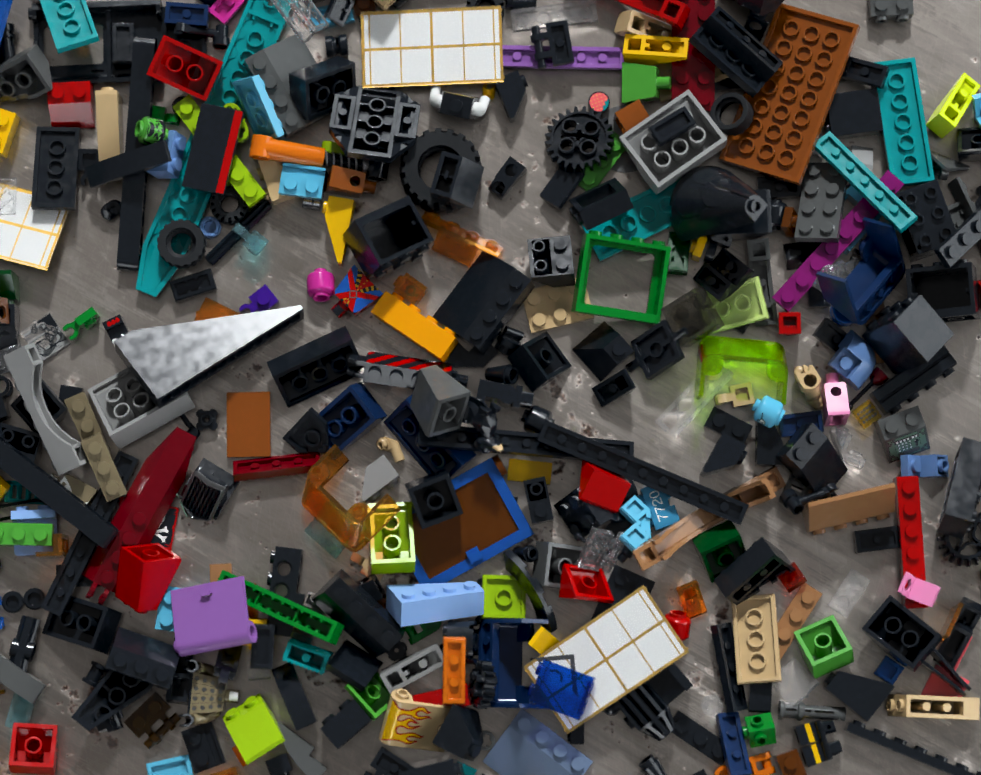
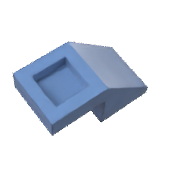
M900 455L901 477H949L948 455Z

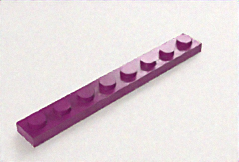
M889 170L880 178L894 194L904 185ZM863 197L842 220L839 243L822 242L776 292L772 299L786 312H789L818 280L816 273L818 271L824 273L863 231L865 227L862 219L864 217L873 219L879 212Z

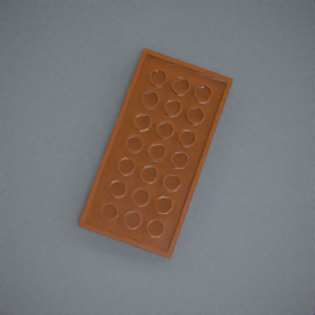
M781 4L775 11L763 45L783 63L754 98L744 92V98L753 108V121L743 133L736 136H727L728 140L725 148L722 149L719 160L740 168L801 185L860 26ZM741 104L738 107L733 123L739 120L742 115L743 107Z

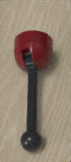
M877 366L874 368L870 375V383L849 402L850 410L853 409V405L873 385H882L889 379Z

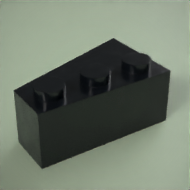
M761 537L747 551L738 556L729 567L721 571L714 581L724 596L735 605H738L760 592L759 587L769 581L773 584L778 581L777 577L786 571L792 573L796 569L781 550Z

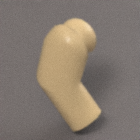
M385 436L377 440V448L390 452L395 463L405 460L397 440Z

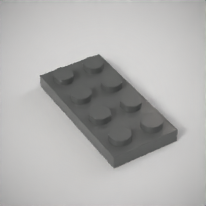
M809 163L803 177L794 238L796 242L839 243L848 181L829 163Z

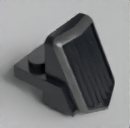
M203 458L186 482L179 498L191 519L209 521L213 518L217 520L240 484V481L234 482L233 475Z

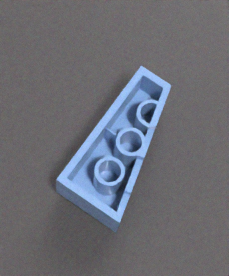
M474 581L386 585V609L401 627L484 615V590Z

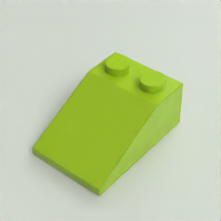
M411 502L368 504L371 575L415 572L416 559Z
M260 693L250 696L243 704L237 708H231L222 716L232 739L247 765L285 741L273 712Z

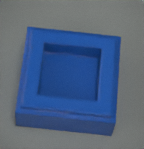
M885 655L873 674L884 682L893 685L904 667Z

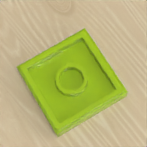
M482 575L484 615H481V619L525 618L526 592L514 576Z

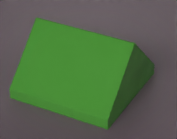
M378 672L363 692L349 683L344 687L373 720H376L386 711L391 695Z

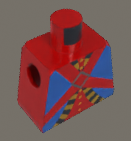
M354 265L334 291V296L339 302L331 308V311L339 319L348 310L356 317L376 304L383 293L369 279L367 280L366 276Z

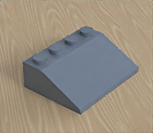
M524 709L519 711L483 760L485 764L500 775H584L593 763L592 760Z

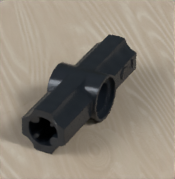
M22 615L17 635L10 646L9 656L10 661L27 673L29 662L32 661L36 651L35 641L41 620Z

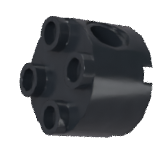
M449 620L448 624H443V637H466L465 663H477V658H474V655L478 656L479 629H474V626H477L478 622L476 620L463 622Z

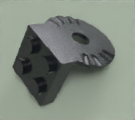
M629 478L626 479L631 483V486L622 505L634 495L638 497L637 488L633 480ZM579 487L554 505L573 536L575 533L580 532L583 537H586L608 520L615 522L627 520L619 511L613 513L579 500Z

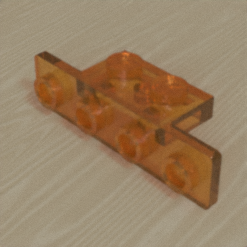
M425 212L421 217L425 225L438 230L431 249L471 267L478 249L495 257H498L503 250V247L497 241L480 237L477 232L473 230L467 231L453 221H445L436 213Z

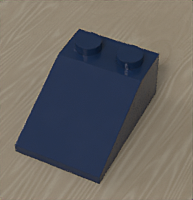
M362 382L350 385L319 413L328 422L330 448L328 454L332 459L387 417V414Z

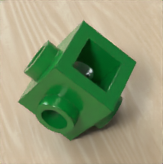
M771 712L745 717V726L742 727L744 739L749 741L750 748L776 743V732Z

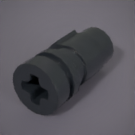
M6 23L0 44V64L16 55L14 45L16 36L13 34L15 32V25L13 23Z

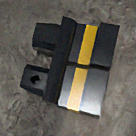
M821 720L793 726L798 745L810 744L800 747L805 767H811L833 759L832 756L842 752L839 740L828 743L826 734L836 732L833 720L822 722Z

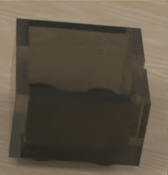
M696 287L661 309L674 333L683 326L687 328L689 334L679 340L681 347H690L725 326L716 308H710L713 303L704 288Z

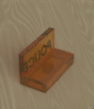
M62 533L53 534V551L36 552V557L42 559L65 558L69 551V536Z

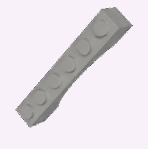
M35 344L24 345L4 355L5 366L11 372L15 381V387L24 400L25 409L32 417L34 428L40 434L42 445L52 460L51 463L54 470L60 476L88 463L89 461L80 441L72 438L60 428L46 406L41 386L43 361Z

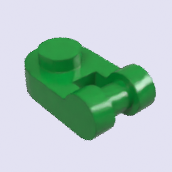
M442 621L420 624L423 631L418 634L414 629L415 625L405 626L410 644L413 645L436 632L440 628Z

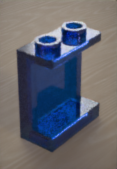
M544 659L543 663L539 662L535 675H538L536 683H531L527 694L530 696L529 702L581 720L596 677L586 675L547 659Z

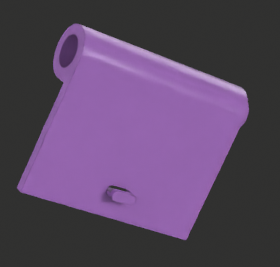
M244 576L170 591L175 633L174 650L181 657L256 643L257 629L254 622L248 618Z

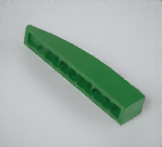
M222 570L218 581L238 576ZM245 580L248 606L333 645L337 644L345 625Z

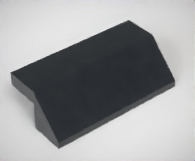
M720 6L713 11L688 40L752 98L783 63Z

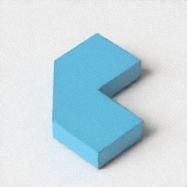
M636 495L631 497L619 509V512L632 524L619 537V540L631 552L651 539L650 509Z

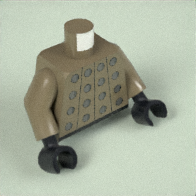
M190 658L185 659L191 662V667L189 669L183 668V670L191 672L188 711L186 714L178 716H184L186 723L179 725L180 727L207 724L217 719L221 712L225 711L226 703L239 702V690L227 689L228 681L224 691L216 689L219 677L214 676V666L197 662Z

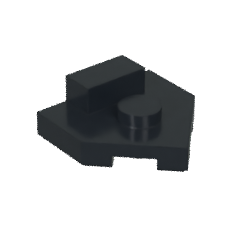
M312 407L283 437L298 453H328L330 451L328 422Z

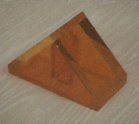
M697 580L674 589L682 610L687 613L690 619L707 613Z

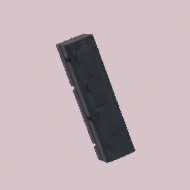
M943 345L928 362L898 373L869 395L884 416L887 413L893 415L902 409L901 403L906 400L910 403L919 397L918 391L923 388L929 390L936 385L935 379L942 375L946 378L955 371L953 367L957 362L945 345Z

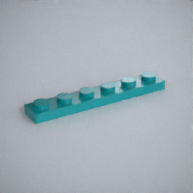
M830 131L817 140L814 149L890 224H893L900 233L917 221V216Z

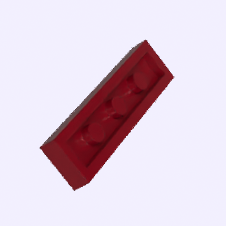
M319 452L233 461L234 482L321 471Z

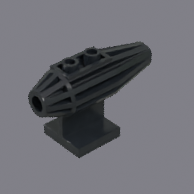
M672 663L611 706L617 712L621 710L626 715L623 720L631 729L636 727L638 731L661 741L676 728L669 703L683 691L690 689L693 684L676 664Z

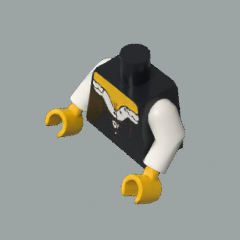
M483 84L482 96L480 98L441 90L442 85H430L429 102L431 106L437 108L439 113L465 119H477V116L481 117L486 113L491 99H494L495 85L493 88L488 89L487 84Z

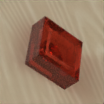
M795 562L791 563L796 569L792 573L786 571L778 576L788 593L807 582Z

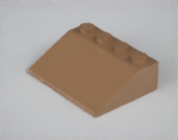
M895 483L805 504L802 516L806 532H813L814 536L826 533L825 529L834 527V530L847 528V523L855 522L857 526L869 523L868 518L876 517L877 521L890 518L889 514L895 512Z

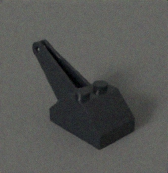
M891 595L862 627L863 632L883 651L911 671L915 672L920 665H923L951 686L957 693L965 697L966 693L959 686L925 661L931 655L956 682L967 691L971 690V687L963 681L935 648L943 639L942 635Z

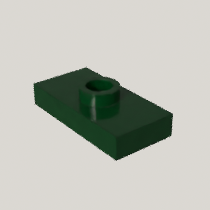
M669 232L668 246L671 247L667 274L687 276L690 240L681 241L675 232Z

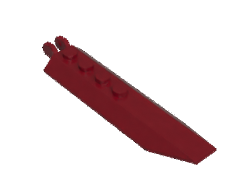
M176 427L145 460L111 522L119 530V533L106 549L98 545L83 573V576L93 581L85 596L86 598L90 599L94 595L98 584L105 588L98 599L97 604L103 605L110 591L116 592L121 547L150 544L185 480L196 441L194 435Z

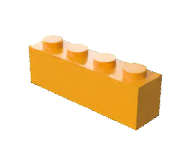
M385 291L371 310L374 317L444 363L459 343L455 337L456 333L448 327L444 329L437 325L439 322L430 315L427 317L421 315V310L412 303L408 306L402 302L404 298L395 292L390 294Z

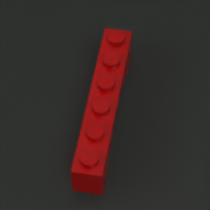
M614 0L679 29L683 28L691 11L687 4L678 0Z
M895 477L893 483H895V507L900 539L901 582L905 572H909L916 578L926 581L919 477ZM901 595V604L907 609L928 608L926 605Z

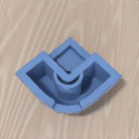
M850 330L838 345V351L827 364L857 391L872 374L876 365V357L871 346L857 333Z

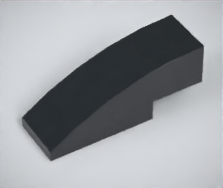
M965 596L955 611L937 648V651L952 668L957 663L981 617V604Z
M196 654L184 657L179 656L173 679L166 692L165 700L167 703L188 705L191 672L184 671L183 668L189 669L191 667V662L185 659L195 660Z
M289 662L273 669V676L296 731L318 722L294 665Z

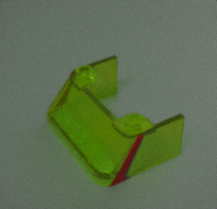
M706 336L699 342L694 400H699L703 397L705 375L714 376L719 374L723 368L724 360L766 364V375L771 381L777 382L776 400L781 402L783 406L786 405L788 366L785 349L780 343L721 336Z

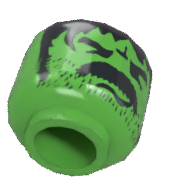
M145 116L136 123L134 133L139 143L150 145L167 140L169 131L163 120Z

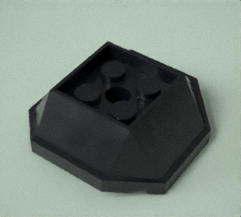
M356 86L345 92L335 93L329 133L347 158L391 163L415 144L421 105L413 101L402 91Z

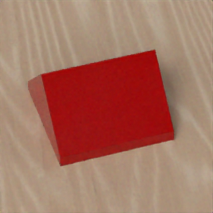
M583 460L578 499L617 513L631 483L622 475Z
M564 563L560 582V598L611 604L614 602L602 568Z

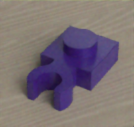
M265 284L249 296L252 303L242 305L239 311L242 313L244 310L249 309L252 313L258 310H270L279 301Z

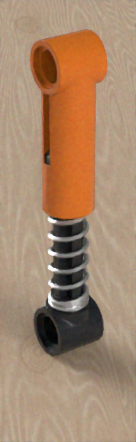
M252 135L250 158L314 167L325 165L326 168L336 165L365 172L366 178L370 180L387 181L389 163L347 158L342 156L341 153L338 155L333 151L327 153L325 148L278 140L267 135Z

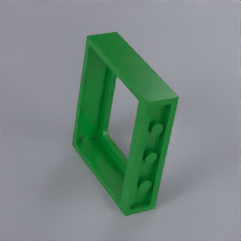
M589 230V234H582L571 312L654 325L658 324L661 319L671 247L665 246V242L652 240V244L644 243V239L638 237H631V240H625L623 235L610 234V237L602 236V232ZM594 245L653 255L654 261L645 313L585 304L584 299L589 265Z

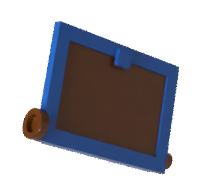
M498 454L451 479L464 514L422 529L412 506L416 559L415 572L413 573L419 584L446 583L534 534L503 478L508 472Z

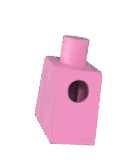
M827 373L825 375L826 383L823 384L821 390L824 427L846 425L850 415L846 382H839L838 373Z

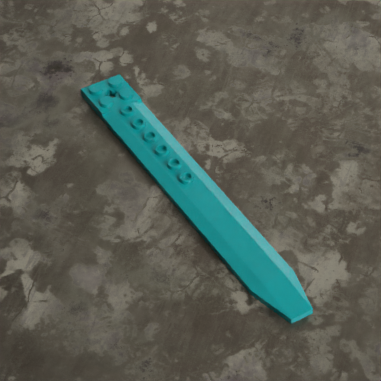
M248 0L222 60L221 69L204 103L220 107L227 103H235L241 111H244L232 82L250 77L243 65L244 59L278 42L296 0H276L277 4L269 6V2L266 0ZM192 132L184 149L179 178L171 179L142 247L136 290L155 298L178 270L177 267H172L166 263L159 254L157 238L160 235V230L166 224L171 223L170 221H177L178 219L189 220L199 226L212 196V193L182 187L194 138ZM177 234L171 242L172 250L177 254H186L192 239L187 234Z

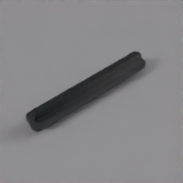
M263 199L205 256V259L211 265H214L272 209L271 204L266 199Z

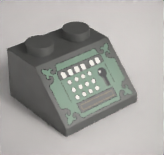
M918 406L874 422L889 463L900 460V455H914L930 449L926 425Z

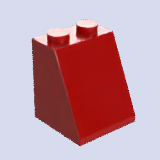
M160 543L121 547L115 597L123 601L125 605L130 606L137 613L144 614L151 610H157L182 558Z

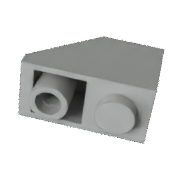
M384 454L366 467L361 497L365 503L368 500L370 503L374 502L381 496L379 492L385 488L390 490L399 483L397 481L400 477Z

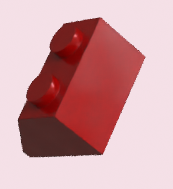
M91 81L52 83L53 89L47 92L51 126L94 129L95 101L94 86Z
M13 722L8 764L10 773L55 775L58 725Z

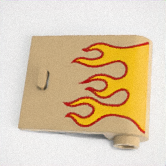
M393 690L380 730L379 740L390 746L444 752V749L432 742L438 733V726L440 729L452 706L415 702L407 690Z

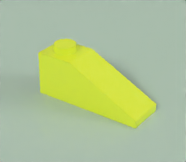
M964 72L934 110L926 123V127L941 139L957 126L972 101V95L977 93L981 85Z

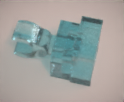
M239 223L232 228L236 234L245 240L242 245L254 256H257L269 242L256 230L249 233Z

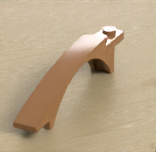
M773 466L723 494L748 504V508L773 499L776 497L774 492L785 487L786 484L777 466ZM698 508L637 547L632 553L641 570L644 571L656 563L670 558L676 550L689 540L725 519Z

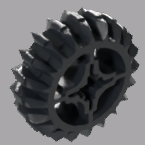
M981 512L976 515L974 524L972 523L971 530L968 533V538L971 542L966 541L963 543V539L956 538L957 543L955 549H953L949 541V535L942 534V537L936 538V541L943 542V545L938 546V550L946 549L942 556L951 555L949 558L950 563L957 559V566H961L964 560L965 566L970 567L972 560L975 566L979 565L978 558L981 560V543L976 538L975 531L977 526L981 530ZM966 546L978 549L973 555L960 554Z

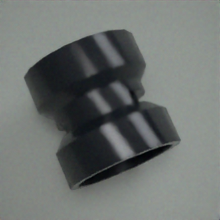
M346 34L339 35L338 37L325 36L327 58L334 57L336 54L341 56L349 55Z

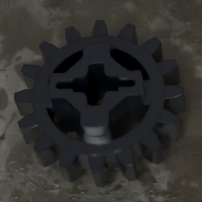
M478 660V663H475V669H472L470 673L468 693L472 697L471 704H473L474 708L487 709V707H490V701H493L496 695L495 690L498 679L496 673L493 672L494 666H492V662Z

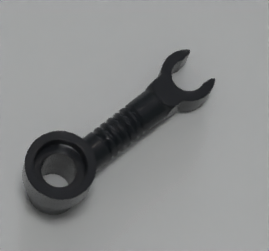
M176 22V25H174V34L176 35L190 34L211 37L213 39L212 47L215 49L226 50L230 44V38H228L229 27L227 25H216V29L199 28L182 22Z
M829 483L820 491L802 497L798 496L793 489H788L780 495L779 500L785 508H789L794 515H797L803 511V505L809 502L838 496L834 491L839 488L835 483Z

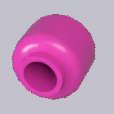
M317 268L307 276V294L314 301H328L334 295L335 277L332 273L324 268Z

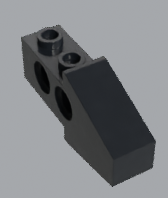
M276 546L275 551H271L270 556L273 570L268 573L267 585H270L269 591L276 594L277 587L284 585L287 588V594L284 598L302 605L306 595L299 594L298 587L303 550ZM282 564L290 566V573L286 576H281L279 573V567ZM267 614L269 624H275V635L291 636L294 626Z

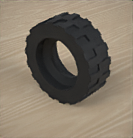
M178 219L177 221H170L171 223L166 224L159 232L160 235L157 238L159 254L172 267L187 269L190 266H195L198 261L202 260V256L206 252V238L203 232L195 223L189 220ZM177 234H187L192 239V248L188 253L177 254L172 250L171 242Z

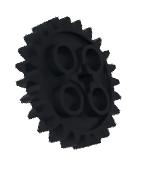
M585 106L582 108V111H578V108L574 107V112L572 113L569 109H566L567 115L565 116L558 113L559 120L552 119L554 126H547L549 133H545L547 140L545 141V146L548 148L547 154L548 156L551 155L552 162L557 161L558 168L564 165L566 172L572 167L574 173L577 172L578 168H581L582 172L585 173L586 167L593 171L594 164L601 167L600 160L607 161L606 153L612 154L611 147L615 145L612 124H608V118L602 119V112L595 115L594 108L587 112ZM570 127H574V128H575V129L572 130V131H567V129L570 128ZM591 129L596 130L594 133H588ZM567 146L572 147L570 150H563ZM588 148L593 149L591 152H584Z

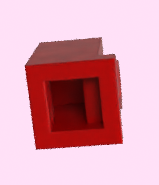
M779 312V334H801V312Z

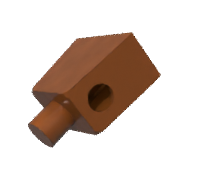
M332 165L328 172L325 193L360 198L363 192L374 194L377 182L365 180V172ZM350 181L355 182L356 186H352Z

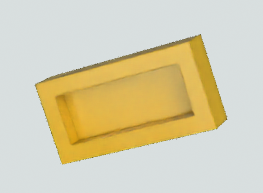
M509 458L507 481L523 482L545 476L546 485H550L552 463Z

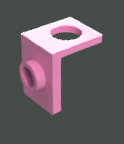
M905 572L898 592L904 597L931 608L940 591L939 586L918 579L909 572Z

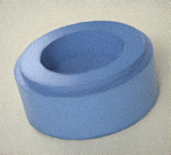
M205 217L199 225L204 236L208 239L216 238L221 233V224L215 217Z

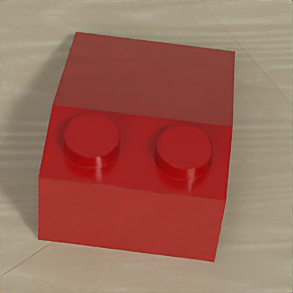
M163 35L146 75L206 101L223 62Z

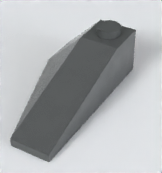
M37 44L0 64V101L10 100L11 102L23 98L35 99L53 89L49 61Z

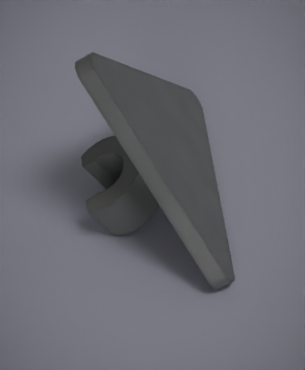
M930 150L931 158L938 164L933 169L934 175H938V179L946 181L949 171L970 169V166Z

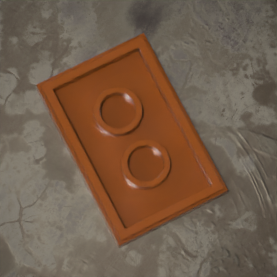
M227 392V458L271 457V392Z

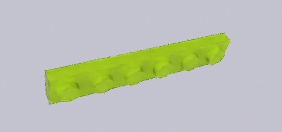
M188 94L172 108L194 135L200 107ZM235 154L229 182L249 208H251L267 196V194Z

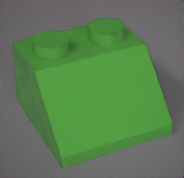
M834 615L793 632L804 662L814 679L854 662L853 649Z

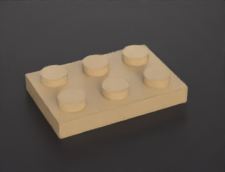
M545 285L534 288L523 302L531 334L594 319V315L571 312L575 285L564 287ZM586 288L584 302L591 305Z

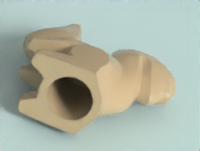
M806 365L802 367L796 366L794 369L796 384L805 393L808 403L814 409L821 410L823 408V400L821 397V378L813 365L808 367Z

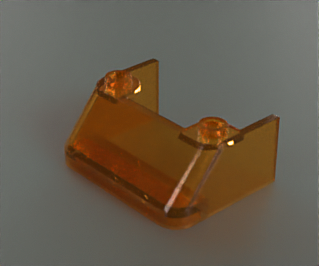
M334 444L309 469L302 496V505L348 551L358 552L401 509L389 494H385L372 508L365 503L359 502L347 511L330 495L323 486L349 461L338 446Z

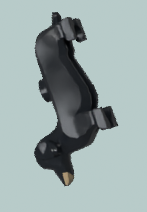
M454 378L464 387L466 386L467 382L464 381L462 378ZM470 396L462 422L471 424L477 429L478 438L474 442L475 448L486 454L493 451L501 453L503 446L497 440L499 434L495 433L498 423L496 413L501 410V407L492 402L488 408L484 401Z

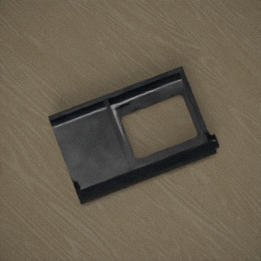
M86 0L94 25L100 24L103 26L104 60L101 64L49 66L52 83L91 81V83L130 82L131 65H113L112 23H134V37L157 38L158 48L163 37L162 0ZM32 3V7L28 8L29 20H33L34 45L37 44L44 54V29L49 26L41 3Z

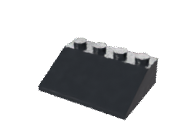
M483 250L433 315V318L442 326L454 331L457 337L484 355L534 289L535 285L530 278L488 251Z

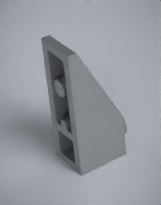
M438 643L382 669L379 676L391 694L393 690L401 689L443 666V652Z

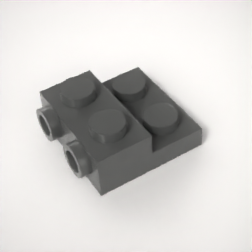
M867 0L869 20H875V23H884L888 19L905 22L914 15L913 0Z

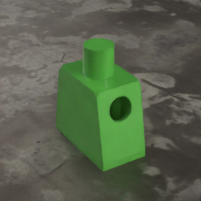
M622 62V103L625 106L638 99L641 103L659 100L660 89H671V76H660V71L657 67Z

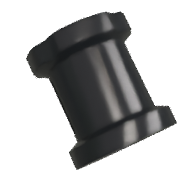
M92 660V666L87 676L82 678V681L96 687L108 670H105L103 665Z

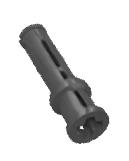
M779 700L778 719L796 718L797 721H801L804 718L845 721L846 707L804 705L802 701L788 703Z

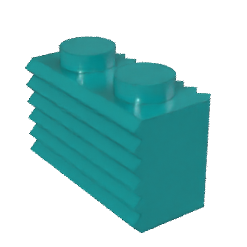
M292 638L288 641L282 659L283 661L287 660V663L291 662V664L295 663L296 666H303L304 669H311L312 672H320V675L327 672L325 668L332 659L333 652Z

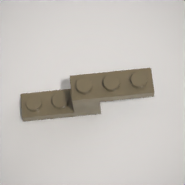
M85 391L64 399L80 435V443L106 501L109 502L127 494V490L111 457L110 447Z

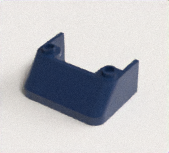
M867 217L862 219L867 236L859 245L861 261L846 279L820 271L816 273L824 299L848 320L858 325H863L902 280L906 269L893 224Z
M504 618L482 620L479 626L478 660L492 662V666H494L493 672L496 673L498 679L495 690L496 695L493 701H490V707L547 709V704H533L531 689L528 686H522V642H528L532 639L534 624H548L549 619Z

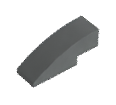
M278 722L285 739L283 744L299 768L306 775H323L328 768L311 756L315 747L282 722Z

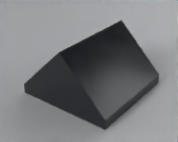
M980 127L957 129L959 162L981 160Z
M41 378L46 406L58 424L64 419L68 408ZM20 394L10 406L33 432L39 433L33 426L32 417L25 409L24 400Z

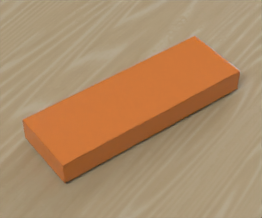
M443 637V704H465L466 637Z

